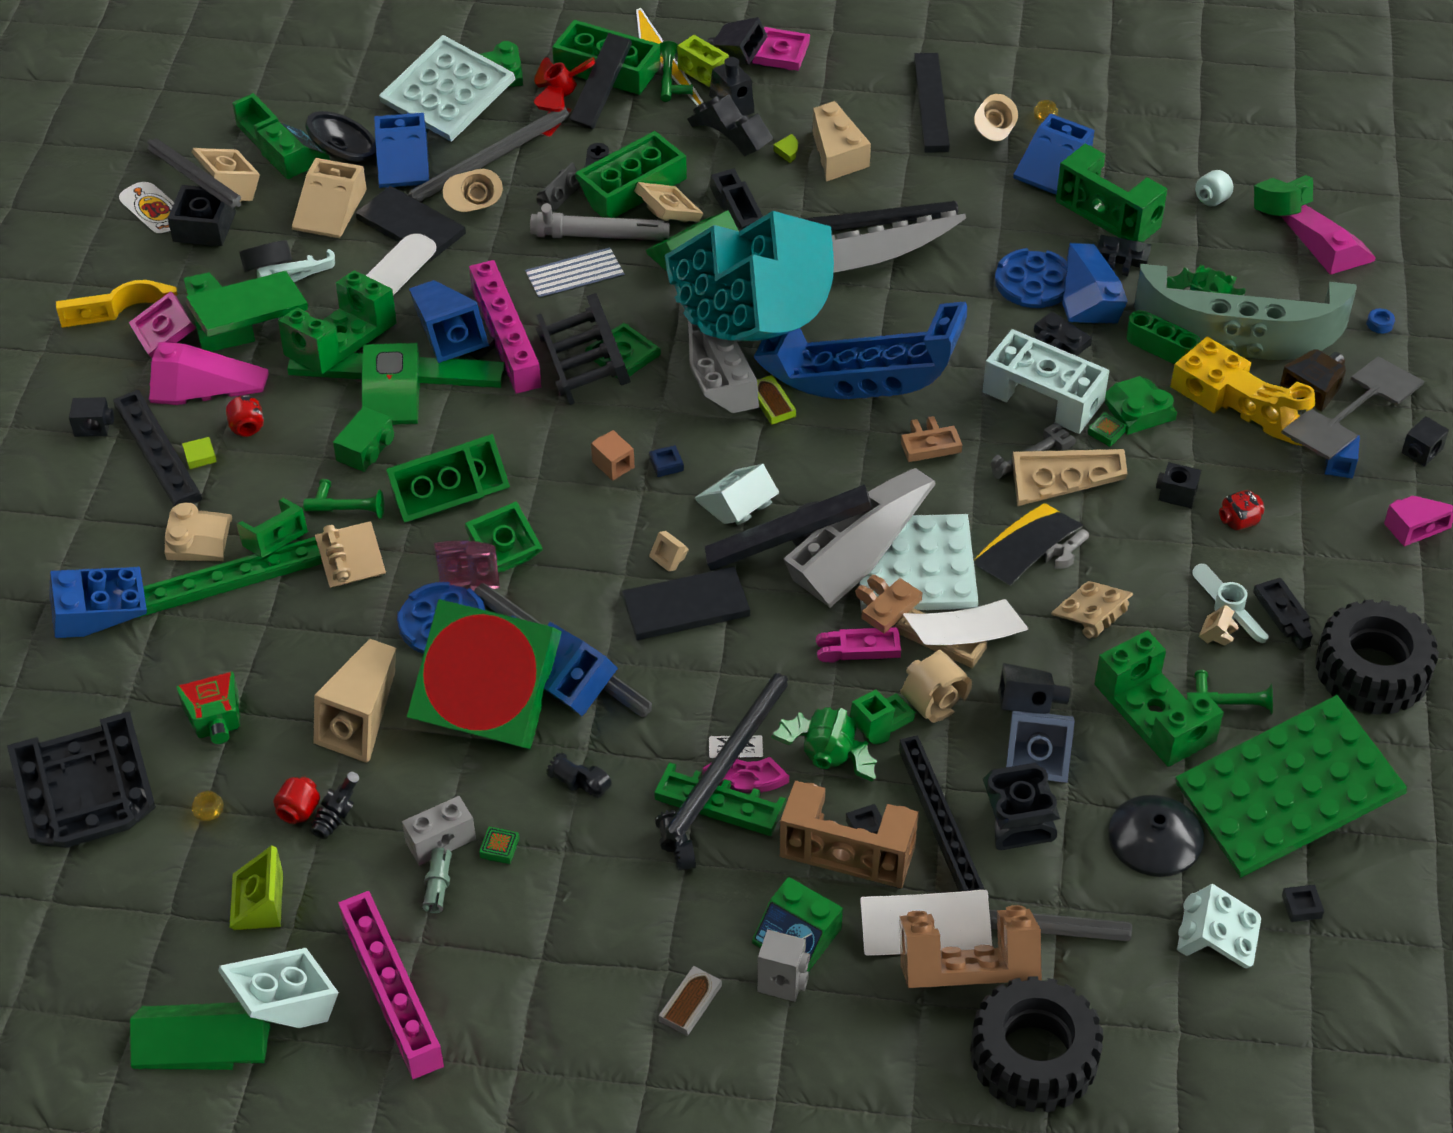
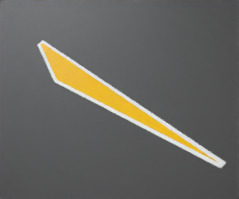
M642 8L636 9L639 38L658 44L663 42ZM660 57L661 66L663 67V57ZM674 58L672 78L678 85H691L685 73L678 69V62ZM693 87V95H687L698 106L703 103V100Z

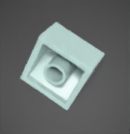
M764 464L734 470L696 496L695 499L722 523L736 522L739 525L752 517L750 513L754 510H762L772 503L771 498L779 494V491Z

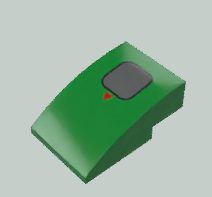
M418 343L363 345L362 407L364 406L391 417L392 425L418 424L420 390Z

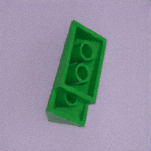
M493 434L386 469L392 494L404 523L510 487Z
M240 1002L142 1006L130 1018L131 1068L233 1070L234 1063H264L270 1021L250 1017Z

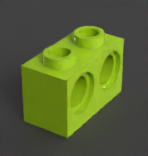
M692 35L677 45L678 69L710 87L712 70L724 64L725 59L729 55L696 35Z

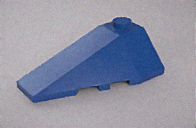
M1070 243L1066 264L1067 275L1064 282L1065 293L1062 300L1068 322L1118 323L1128 302L1121 281L1094 244Z

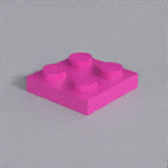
M764 27L768 37L753 58L752 63L799 71L810 43V34Z
M172 291L129 322L151 358L154 356L158 342L177 343L196 329L194 323Z

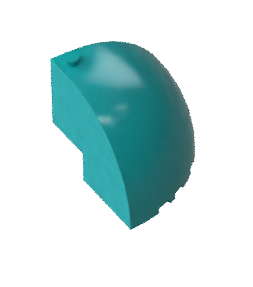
M776 211L768 213L741 231L713 225L665 255L669 282L675 286L677 291L675 300L683 305L685 309L683 314L691 324L697 325L701 332L711 337L731 341H759L794 331L809 323L819 313L828 298L834 271L831 226Z

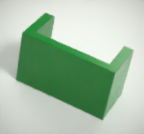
M252 93L234 101L232 105L236 125L260 150L257 131L278 122V118Z
M282 498L278 501L281 513L255 528L240 521L237 523V528L242 546L263 558L306 534L308 529L303 508Z

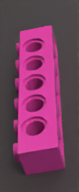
M492 260L469 266L472 292L491 337L495 339L496 349L501 361L505 363V370L515 394L541 388L540 364L495 261Z
M366 891L338 902L345 930L412 1080L444 1067L441 1046L370 892Z

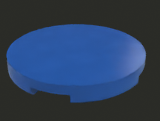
M1028 248L1013 251L1004 256L998 263L995 273L996 287L1007 300L1023 307L1045 308L1062 302L1065 293L1064 282L1067 275V261L1060 255L1048 250L1046 253L1028 251Z
M450 582L427 584L408 595L409 598L405 601L400 611H398L399 632L409 647L424 654L438 599L485 610V606L480 596L471 588L466 589L450 585Z

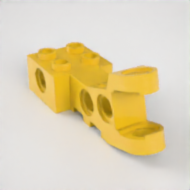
M1208 336L1174 364L1170 386L1174 390L1212 413L1217 412L1221 407L1226 409L1231 407L1241 413L1240 418L1247 422L1253 420L1261 425L1263 431L1270 436L1303 446L1292 441L1291 438L1282 434L1281 431L1300 417L1298 410L1306 409V411H1309L1315 406V392L1312 387L1296 382L1287 389L1266 383L1249 373L1250 361Z

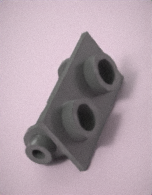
M573 162L565 169L560 170L558 176L544 190L537 193L536 201L538 204L548 203L551 205L552 212H555L580 187L575 175L577 170Z

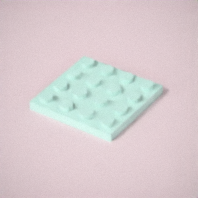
M442 35L379 95L381 103L401 114L424 113L426 128L452 142L515 80V76L508 69Z
M968 514L913 515L874 569L859 582V586L864 585L870 588L867 580L873 574L884 579L889 587L901 578L923 593L922 601L914 609L951 610L978 607ZM860 600L861 612L868 605Z

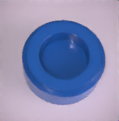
M1381 308L1370 311L1367 318L1368 328L1380 334L1390 332L1395 322V316L1390 311Z

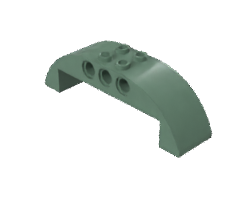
M1141 264L1134 308L1136 311H1147L1196 334L1200 338V342L1208 336L1242 357L1286 360L1299 358L1313 349L1322 351L1332 345L1344 333L1349 321L1357 286L1356 284L1329 282L1324 303L1166 288L1167 266Z

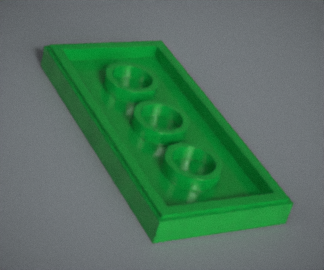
M287 271L186 296L187 306L207 337L283 317L297 307L304 311L308 310L307 301Z

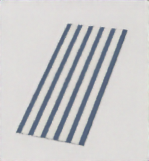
M610 247L525 270L538 297L624 275Z

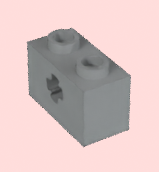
M460 796L402 821L405 842L418 865L430 861L432 857L431 852L435 848H444V855L447 849L452 851L476 840L473 817Z
M767 929L758 955L757 992L796 1002L799 990L805 991L809 979L807 968L810 954L805 953L806 939Z

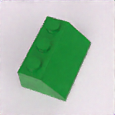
M729 210L708 217L650 247L646 252L648 256L667 271L665 255L709 227L716 225L738 231Z

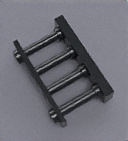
M597 293L586 296L590 307L585 308V312L546 326L542 314L536 315L540 326L535 327L541 342L546 340L560 380L555 381L561 397L566 395L570 405L575 403L570 391L572 389L610 375L612 377L617 376L621 386L631 382ZM588 321L590 323L596 322V325L592 326L593 329L552 343L551 335ZM595 339L597 341L603 339V343L599 344L600 347L563 361L558 359L557 353ZM602 357L604 359L610 358L611 360L606 362L607 365L568 380H566L564 372Z

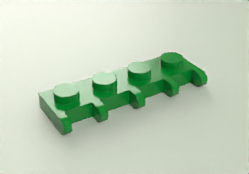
M669 762L654 792V798L657 801L680 808L702 777V772L695 770L693 776L690 777L675 772L676 764ZM724 779L722 785H718L699 812L701 815L772 836L785 808L787 798L780 796L777 803L759 798V789L753 788L751 794L748 795L730 789L731 781Z

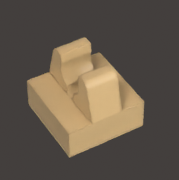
M662 531L658 533L649 557L667 571H674L677 569L678 564L685 559L689 549L670 533Z
M1224 605L1209 614L1199 637L1207 644L1215 641L1225 646L1232 642L1234 638L1229 634H1232L1239 628L1232 619L1235 611Z

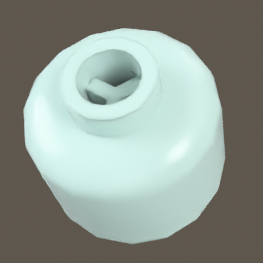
M1212 170L1198 179L1195 191L1198 199L1204 205L1212 207L1230 198L1234 186L1232 179L1227 173L1221 170Z

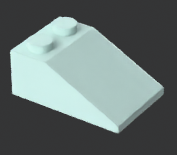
M307 948L221 965L218 969L250 1017L296 1028L328 1022L339 993Z

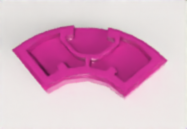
M771 757L751 762L736 759L719 786L726 779L731 781L730 789L751 793L753 788L759 789L760 793L786 785L789 783V775ZM710 764L702 768L703 774L710 766Z

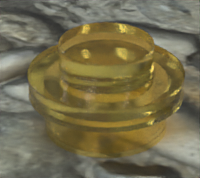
M1042 100L1034 108V116L1041 122L1049 114L1058 116V109L1053 101Z
M212 791L199 793L192 803L194 816L202 821L216 819L224 809L222 798Z

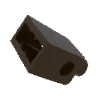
M1313 349L1284 366L1280 386L1289 389L1294 383L1299 382L1312 387L1315 392L1314 407L1323 411L1343 384L1346 372L1345 359L1339 352H1333L1328 356L1318 349Z

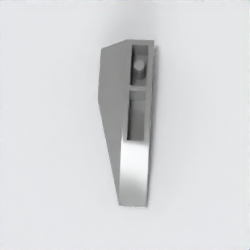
M956 210L940 213L941 218L932 220V215L916 218L917 223L908 225V220L892 223L893 228L884 230L883 225L868 228L869 233L860 234L859 230L836 234V240L835 235H832L833 273L873 265L901 256L943 235L965 220L966 215H956Z
M688 321L690 368L704 396L731 413L759 408L757 379L737 341L706 335L700 331L701 329L697 325L691 324Z
M914 468L870 490L868 493L872 505L871 510L816 530L784 558L792 580L831 608L874 569L935 486V481Z

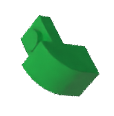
M1307 175L1288 183L1276 178H1270L1254 185V209L1269 215L1287 216L1298 214L1301 212V206L1313 201V178Z
M875 689L852 701L850 717L855 719L857 728L871 743L882 744L889 741L891 732L914 721L916 712L897 693L885 699Z

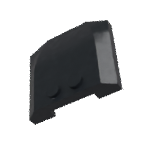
M130 711L99 719L101 726L48 741L40 742L39 738L35 737L7 745L31 844L62 848L75 846L129 830L156 808Z

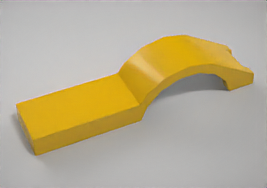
M134 280L123 283L113 289L110 294L56 301V309L62 328L116 320L125 308L134 304L155 303L170 291L177 295V288L150 280Z

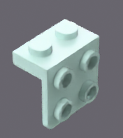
M1214 884L1191 893L1184 902L1185 910L1182 925L1178 931L1179 941L1177 950L1188 956L1206 946H1210L1243 968L1251 967L1254 964L1261 923L1260 914Z

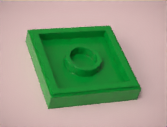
M623 322L611 330L629 377L661 355V349L626 323ZM603 339L595 341L586 347L585 352L600 347L599 344L603 343ZM604 357L594 360L601 367L607 365L606 362L611 361L610 358L604 359Z

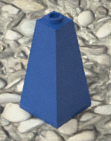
M435 280L409 288L415 310L438 363L489 346L476 301Z

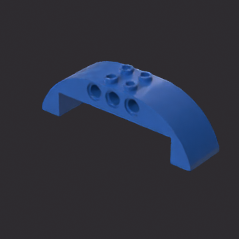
M965 301L940 304L927 332L807 343L801 329L798 328L784 335L762 340L754 358L766 371L780 381L800 391L820 397L854 399L911 393L930 385L944 371L964 328L967 318V304Z

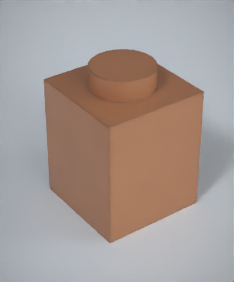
M614 430L598 437L591 443L592 462L612 481L635 468L634 448Z

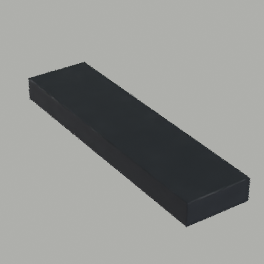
M608 33L570 117L573 123L594 129L632 45L630 39Z

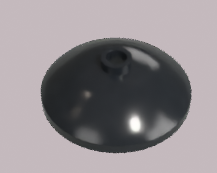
M318 111L310 114L306 120L305 128L312 142L325 154L335 159L361 162L371 159L376 152V140L372 134L362 125L346 116L328 111Z
M1143 795L1124 802L1112 815L1108 829L1110 846L1119 860L1129 868L1149 876L1165 877L1182 873L1198 860L1204 843L1202 825L1196 815L1179 801L1160 795Z

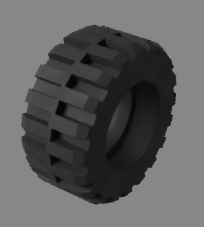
M1373 599L1363 600L1361 604L1356 601L1347 604L1346 609L1344 607L1339 608L1326 621L1317 649L1315 667L1318 671L1320 682L1323 685L1326 684L1325 689L1332 696L1338 695L1345 706L1350 704L1354 706V710L1359 712L1367 710L1371 711V714L1380 715L1382 712L1387 711V714L1399 712L1400 708L1406 710L1412 707L1414 703L1419 702L1424 697L1426 690H1428L1439 654L1436 638L1434 635H1431L1432 631L1426 622L1421 623L1420 616L1414 612L1412 614L1407 612V608L1402 605L1393 606L1390 605V601L1381 600L1380 603L1374 602ZM1361 648L1377 649L1392 656L1399 664L1389 666L1373 664L1361 658L1354 650Z
M1028 976L1027 981H1021L1020 978L1009 980L1007 987L1001 984L994 988L992 996H986L980 1003V1010L976 1011L970 1047L973 1069L978 1071L977 1078L983 1086L989 1084V1093L996 1099L1003 1097L1006 1099L1005 1104L1015 1108L1016 1105L1024 1106L1025 1111L1035 1112V1108H1043L1044 1112L1055 1111L1056 1105L1059 1104L1062 1108L1073 1104L1074 1097L1077 1099L1081 1098L1087 1092L1088 1086L1092 1085L1095 1080L1104 1037L1103 1028L1099 1025L1100 1018L1096 1010L1093 1008L1089 1010L1090 1002L1084 995L1081 994L1078 997L1075 995L1076 989L1067 984L1064 987L1057 984L1058 980L1048 978L1047 981L1038 980V976ZM1021 1028H1041L1056 1035L1063 1042L1067 1051L1060 1057L1052 1060H1031L1015 1052L1005 1038L1010 1033Z

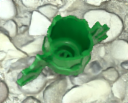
M1201 264L1195 273L1190 272L1188 268L1184 267L1179 275L1167 277L1166 288L1184 290L1186 287H1190L1189 290L1244 296L1246 292L1245 288L1236 289L1233 287L1237 277L1226 276L1223 271H1216L1209 267L1204 268L1205 266Z
M825 707L820 710L818 708L815 710L811 720L806 719L799 712L793 720L781 719L779 729L771 736L772 739L786 745H791L799 736H805L803 750L816 767L828 769L830 766H839L847 761L849 755L853 760L854 773L857 776L871 782L876 778L874 766L877 760L873 759L868 753L867 741L858 742L854 739L857 725L855 719L849 717L845 709L833 710L830 707Z

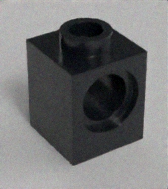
M106 397L72 399L69 420L74 437L108 436L109 425L114 423V412L112 408L108 407Z
M1425 416L1407 433L1401 453L1426 466L1443 450L1449 429Z
M1168 462L1165 473L1160 472L1157 479L1156 488L1161 489L1158 501L1192 509L1202 470Z

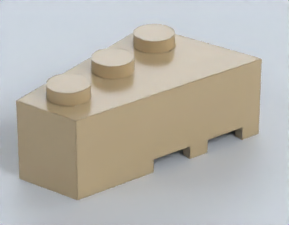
M833 101L813 108V135L817 150L820 153L826 182L870 167L871 143L840 106Z

